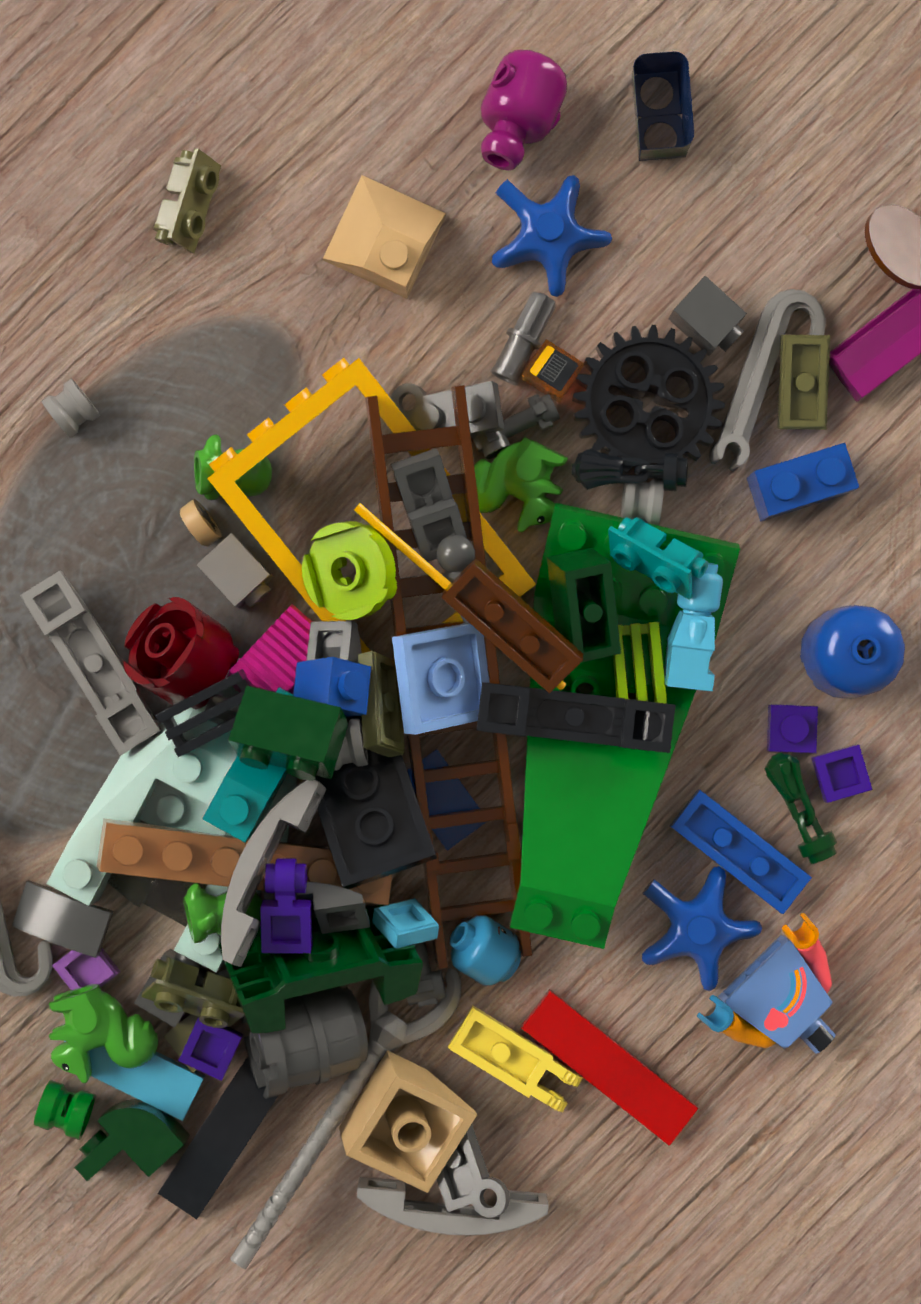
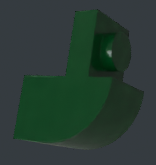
M139 1099L125 1100L107 1109L97 1120L108 1132V1135L101 1129L95 1133L79 1149L85 1156L74 1168L86 1181H89L123 1149L138 1167L150 1177L185 1144L190 1134L173 1116Z

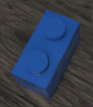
M845 442L756 470L747 477L760 522L847 495L860 488Z

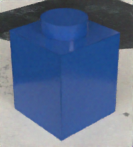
M336 657L297 662L293 696L341 707L345 717L367 715L371 666Z

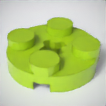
M346 521L327 525L316 532L311 541H315L311 546L310 554H305L303 558L302 577L310 599L319 608L325 607L329 612L335 614L332 617L337 619L354 620L374 614L381 609L386 601L394 597L397 591L394 557L384 536L375 528L357 521ZM346 558L350 559L356 568L353 582L350 577H343L341 573V568L347 566Z

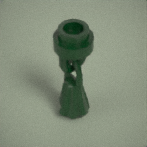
M783 752L772 755L765 766L766 776L781 794L792 818L798 824L799 831L804 842L798 845L802 857H808L810 863L815 864L834 856L837 853L834 845L837 843L832 831L823 832L815 816V810L803 785L798 758ZM798 800H802L806 809L800 813L794 804ZM810 825L813 826L817 835L812 838L806 828Z

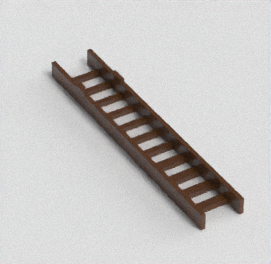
M465 385L451 387L456 426L382 435L377 396L366 397L380 521L411 548H418L412 529L394 531L390 502L402 501L396 482L388 483L385 454L458 445L461 474L448 475L447 479L452 495L464 493L467 522H462L467 539L474 546L475 558L486 567ZM384 537L392 551L396 568L397 591L394 597L390 599L395 636L465 624L462 620L406 628L402 598L443 593L444 589L428 575L400 578L396 551L399 549ZM484 636L490 683L500 684L496 646ZM478 721L415 735L407 734L414 792L432 844L431 829L502 819L504 826L506 852L439 861L438 852L435 851L437 859L423 863L429 914L439 924L438 937L433 940L434 956L438 969L448 968L442 922L480 915L513 912L521 880L522 857L506 734L492 733L495 760L423 769L419 736L476 729ZM497 773L501 806L429 816L425 783ZM508 866L512 897L440 907L438 875ZM516 929L520 946L519 950L522 956H532L530 932Z

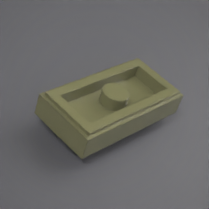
M781 335L778 429L827 430L830 335Z
M374 651L358 654L359 664L371 666L367 715H361L363 748L387 757L403 755L405 751L403 721L395 660Z

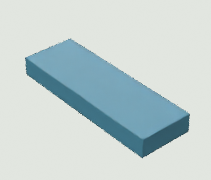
M104 1046L89 1051L92 1077L181 1121L185 1119L206 1076L197 1071L192 1073L187 1066L157 1051L150 1061L140 1067L131 1069L121 1067L113 1062Z

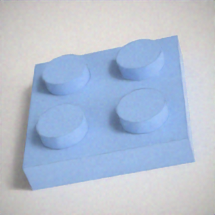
M468 623L392 637L404 734L415 735L478 721L482 682L490 683L485 641L482 633Z

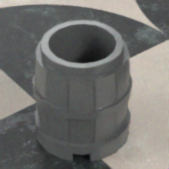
M338 986L284 999L286 1029L268 1033L252 1034L250 1032V1036L244 1037L255 1082L258 1088L266 1086L263 1094L265 1099L285 1094L290 1088L314 1083L318 1085L329 1081V1079L352 1072L360 1067L361 1062L367 1061L368 1040L362 1013L353 992L348 987L341 988ZM244 1015L241 1018L242 1024L247 1023V1020Z

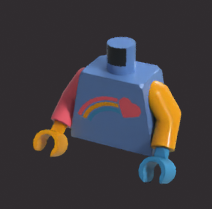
M805 913L800 914V917L803 919L800 929L791 931L786 924L782 927V931L789 939L780 935L718 997L715 995L710 996L709 999L716 1004L714 1012L709 1016H704L700 1012L697 1014V1017L715 1032L724 1033L734 1041L761 1048H768L777 1043L786 1049L800 1037L817 1054L833 1041L836 1034L820 1018L833 1003L827 994L832 986L827 955L818 939V928Z

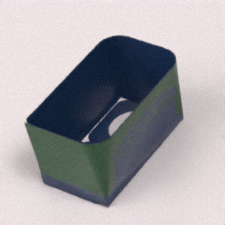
M676 51L642 54L635 60L632 70L639 161L686 157L694 138L688 60L685 55ZM650 78H663L670 83L673 89L671 102L662 109L649 108L641 99L642 85ZM655 123L670 125L677 136L675 147L648 149L644 141L646 130Z

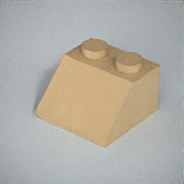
M387 1050L340 1124L339 1130L346 1156L428 1193L477 1117V1113L427 1069Z

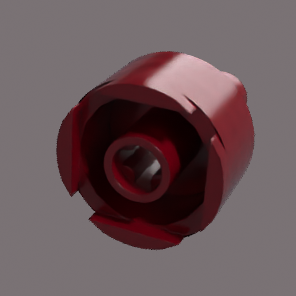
M180 597L168 598L172 602L163 606L154 603L146 608L134 621L124 644V647L130 650L128 663L123 661L124 670L128 677L172 705L224 679L239 658V649L233 644L231 634L227 628L189 601ZM210 698L200 702L199 704L191 708H203L207 705Z

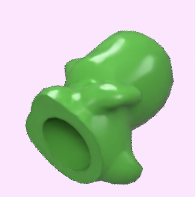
M218 435L210 436L203 450H196L194 456L196 490L198 494L204 495L206 499L211 501L217 500L220 496L207 479L214 473L209 464L224 453L221 452V438ZM238 449V450H234V451L238 454V453L241 452L243 449ZM266 456L235 481L246 496L260 495L268 488L272 479V467L268 457Z
M194 883L188 889L186 896L183 897L189 932L194 943H201L206 940L208 935L214 933L221 936L223 908L227 891L214 896L208 894L205 889H202L199 883ZM256 892L245 914L261 921L262 899Z

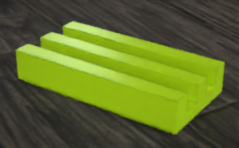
M649 622L648 624L635 623L625 626L618 625L621 654L612 655L616 697L629 699L622 636H630L636 699L648 701L641 635L647 634L654 702L667 704L659 622Z

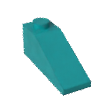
M281 687L276 691L277 693L293 696L292 693ZM237 756L202 819L246 843L262 822L288 773L286 768L270 764L268 769L253 768L242 763L239 760L240 757Z

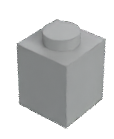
M232 533L197 564L226 598L239 609L245 604L253 608L272 590L267 584L274 577Z

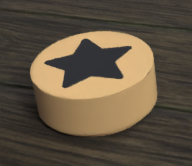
M196 499L191 500L180 508V516L184 524L201 545L208 547L222 537L213 518Z

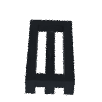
M243 669L155 715L159 723L163 722L167 730L165 734L168 740L172 739L176 746L174 751L178 757L232 730L236 716L188 741L183 736V733L241 703L246 685L252 687ZM238 684L241 690L240 693L177 725L173 716Z

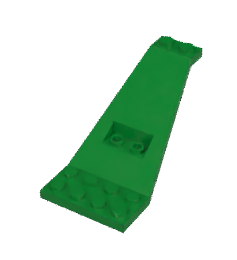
M555 503L535 586L533 609L555 628L547 557L593 548L611 562L618 625L625 626L635 623L648 624L649 622H659L664 669L667 637L679 611H683L677 604L678 593H668L662 590L651 578L637 570L630 571L621 567L610 556L608 529L612 526L618 530L624 518ZM650 524L666 533V540L659 547L660 549L665 550L675 538L702 552L703 559L708 561V563L718 564L717 574L722 577L723 586L720 607L716 612L711 613L715 617L716 639L740 551L739 544ZM647 634L641 635L647 698L648 701L654 702ZM622 636L628 693L636 694L630 636ZM612 656L581 662L563 680L566 686L561 691L581 693L577 686L586 682L594 687L592 692L586 694L616 697ZM530 677L531 688L544 689ZM665 684L667 704L676 705L670 753L527 736L521 880L510 928L601 949L605 948L615 906L696 693L695 689L670 687Z

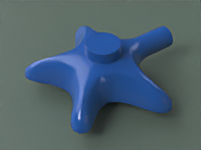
M574 175L568 176L563 181L555 197L545 204L535 203L528 199L508 179L495 192L516 212L521 222V229L512 242L492 256V264L497 268H505L527 261L541 262L547 273L548 288L552 296L558 297L563 294L566 285V271L572 256L587 249L605 247L611 243L612 236L607 231L588 229L577 223L575 207L580 183L579 179Z
M720 866L713 867L701 891L690 901H683L675 897L653 879L642 894L666 913L670 920V928L661 939L642 953V961L647 965H656L676 957H691L698 965L701 984L704 990L711 991L716 988L718 983V967L723 949L737 941L756 937L761 933L762 926L760 922L754 920L740 921L726 916L723 910L726 873Z

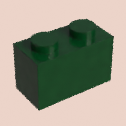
M593 548L547 557L555 629L583 653L582 662L621 654L611 562Z
M246 685L228 741L236 755L240 757L239 760L250 767L268 769L270 764L286 768L287 773L303 780L313 781L316 776L332 779L348 728V722L341 707Z

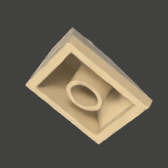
M361 175L323 257V261L407 299L446 217V213Z

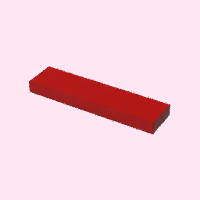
M550 989L521 1025V1029L669 1146L698 1110L697 1105Z

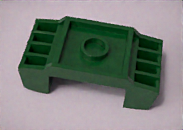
M385 905L366 906L370 927L322 934L317 918H313L311 953H262L260 926L242 966L239 967L224 961V964L253 1034L286 1029L284 999L357 983L363 980H373L384 1005L406 999L417 994L423 961L419 957L414 944L398 949L393 947L372 922L374 908ZM220 942L218 943V946L222 955V947Z

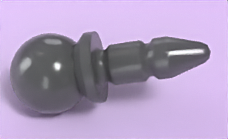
M450 535L439 543L436 557L439 565L446 570L443 576L452 583L474 560V546L466 537ZM461 616L464 623L468 624L469 622Z

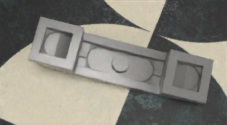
M61 570L20 595L45 636H49L96 711L97 715L95 717L120 756L161 731L136 683L126 674L124 664L118 653Z
M306 780L283 797L262 820L246 844L234 869L223 908L221 947L224 961L239 967L242 966L261 926V921L245 913L265 874L266 863H270L287 826L289 825L306 833L326 791V788L319 781Z
M360 1177L357 1188V1198L383 1216L416 1229L447 1235H486L519 1228L548 1215L549 1206L547 1194L508 1190L510 1201L505 1212L499 1216L487 1218L476 1212L473 1206H465L447 1212L445 1203L405 1200L406 1183L400 1180Z

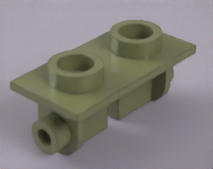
M197 148L194 149V152L182 150L181 156L175 157L166 190L170 193L178 194L179 198L178 201L163 199L153 230L157 232L156 241L166 245H173V242L194 254L199 238L205 230V218L212 195L219 184V172L221 169L220 164Z
M167 957L165 961L161 959L155 961L151 977L156 980L142 992L141 997L154 1001V1005L157 1008L171 1013L183 1011L198 1016L201 1023L214 1028L230 1027L244 1016L231 979L208 971L205 974L202 987L195 985L199 968Z

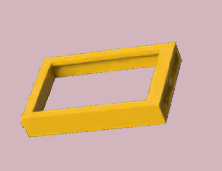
M342 358L322 374L327 383L314 394L306 387L284 404L290 412L284 418L274 424L268 417L247 434L252 443L237 454L230 447L209 464L214 473L207 479L321 621L346 620L332 617L335 614L329 612L325 607L319 608L310 599L303 582L302 565L235 481L354 386L358 388L365 398L377 396L380 418L392 433L416 431L360 358L351 364L345 358ZM423 449V450H415V451H407V452H408L409 455L412 457V456H415V455L424 453V452H426V451H429V450H431V449ZM444 467L446 476L450 475V473ZM464 493L452 495L458 506L462 522H467ZM480 513L484 550L503 573L498 578L521 597L534 587L536 583ZM455 611L442 623L462 621V618ZM360 638L362 653L369 652V648Z

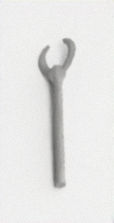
M449 968L446 973L447 998H442L437 1006L427 1015L409 1024L388 1011V1004L384 1005L372 980L369 996L371 1029L367 1061L361 1062L360 1067L349 1074L347 1081L340 1088L339 1094H336L331 1102V1106L323 1114L324 1117L320 1119L314 1132L312 1131L306 1144L299 1151L298 1157L294 1159L289 1170L286 1171L281 1179V1183L273 1191L274 1194L270 1196L264 1209L258 1214L257 1220L253 1222L247 1235L243 1237L230 1257L231 1261L243 1269L248 1267L261 1247L262 1241H265L270 1233V1229L276 1224L277 1218H279V1215L281 1216L287 1207V1203L290 1202L295 1194L294 1192L300 1187L304 1177L311 1170L312 1164L320 1156L319 1153L323 1151L329 1138L331 1139L335 1133L337 1126L344 1119L345 1113L349 1111L354 1100L357 1099L362 1087L364 1088L386 1051L391 1052L404 1044L420 1040L434 1033L452 1017L461 997V980L457 970Z

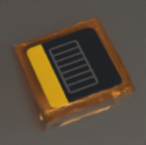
M546 339L523 371L521 379L545 395L549 393L551 398L560 404L585 365L582 361Z

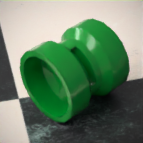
M50 1080L40 1099L34 1119V1126L45 1130L55 1127L63 1130L67 1137L80 1140L91 1117L96 1094L84 1090L77 1093L71 1092L66 1089L64 1084Z

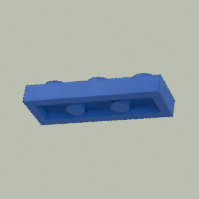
M699 789L670 824L672 829L781 914L786 912L812 878Z

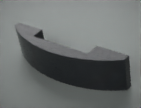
M482 682L477 731L670 753L676 705L553 690L549 694L545 689Z
M248 1056L158 1192L160 1196L195 1219L200 1216L278 1097L274 1096L267 1099L263 1097L266 1086L258 1088Z

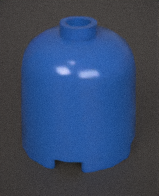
M842 606L824 612L810 623L801 641L800 659L804 663L807 675L817 689L832 697L854 699L879 692L895 680L904 663L905 644L900 629L889 615L869 606ZM862 640L867 641L864 646L858 645ZM872 647V654L869 657L868 649Z

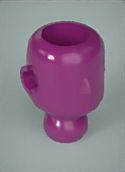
M520 49L509 52L500 61L481 104V118L486 126L492 130L481 143L482 158L490 165L501 170L509 171L515 169L524 158L523 144L542 141L558 124L561 116L560 108L568 87L566 74L554 60L539 52Z

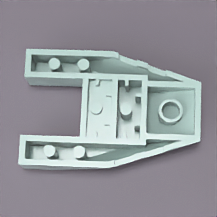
M231 686L218 693V695L230 698L239 692L235 691ZM206 706L201 709L189 708L173 717L178 725L205 711ZM157 720L161 729L160 732L120 756L68 841L46 884L87 906L100 900L113 873L99 872L97 868L103 818L140 823L142 820L153 825L232 836L202 819L237 757L228 741L231 731L178 757L174 751L176 746L172 739L168 740L165 734L167 730L163 722L159 723ZM208 720L183 733V736L188 741L219 724ZM289 773L287 774L265 817L283 797L296 788V777ZM289 825L287 826L280 842L287 843L289 836ZM208 884L205 891L208 894L217 896L226 892L228 887ZM256 890V893L260 895L261 890ZM187 924L174 951L214 972H217L224 964L218 943L221 942V936L214 933L208 935L205 941L194 943Z

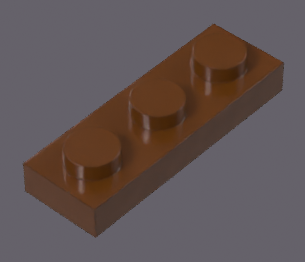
M476 558L442 593L441 598L549 694L583 661V653Z

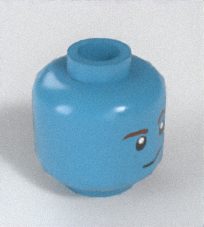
M486 915L475 916L467 922L460 923L451 934L450 946L452 948L450 955L452 965L458 971L478 983L492 986L499 982H505L518 969L521 961V951L519 950L520 946L517 935Z

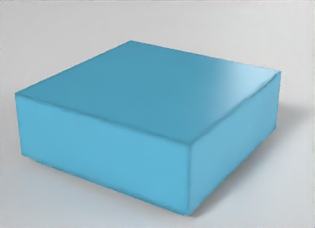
M415 898L374 908L373 924L395 949L434 940L438 937L439 924Z

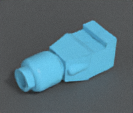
M708 563V568L701 578L692 577V598L690 600L678 594L677 604L683 611H679L667 637L664 678L667 686L713 692L715 675L709 669V661L713 651H715V617L711 613L716 612L720 607L723 579L717 574L718 564Z

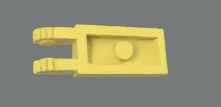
M473 1005L448 1045L451 1051L528 1098L532 1095L559 1112H563L568 1103L559 1093L538 1084L544 1072L548 1070L558 1076L564 1083L576 1087L579 1086L583 1079L576 1071L554 1059L552 1053Z

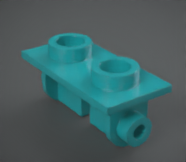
M628 517L624 518L618 530L612 526L608 529L610 556L621 567L630 571H639L651 578L659 588L668 593L676 592L689 600L692 598V577L701 578L708 568V561L703 559L702 552L675 538L665 550L660 549L659 547L666 540V533L638 517L633 520Z

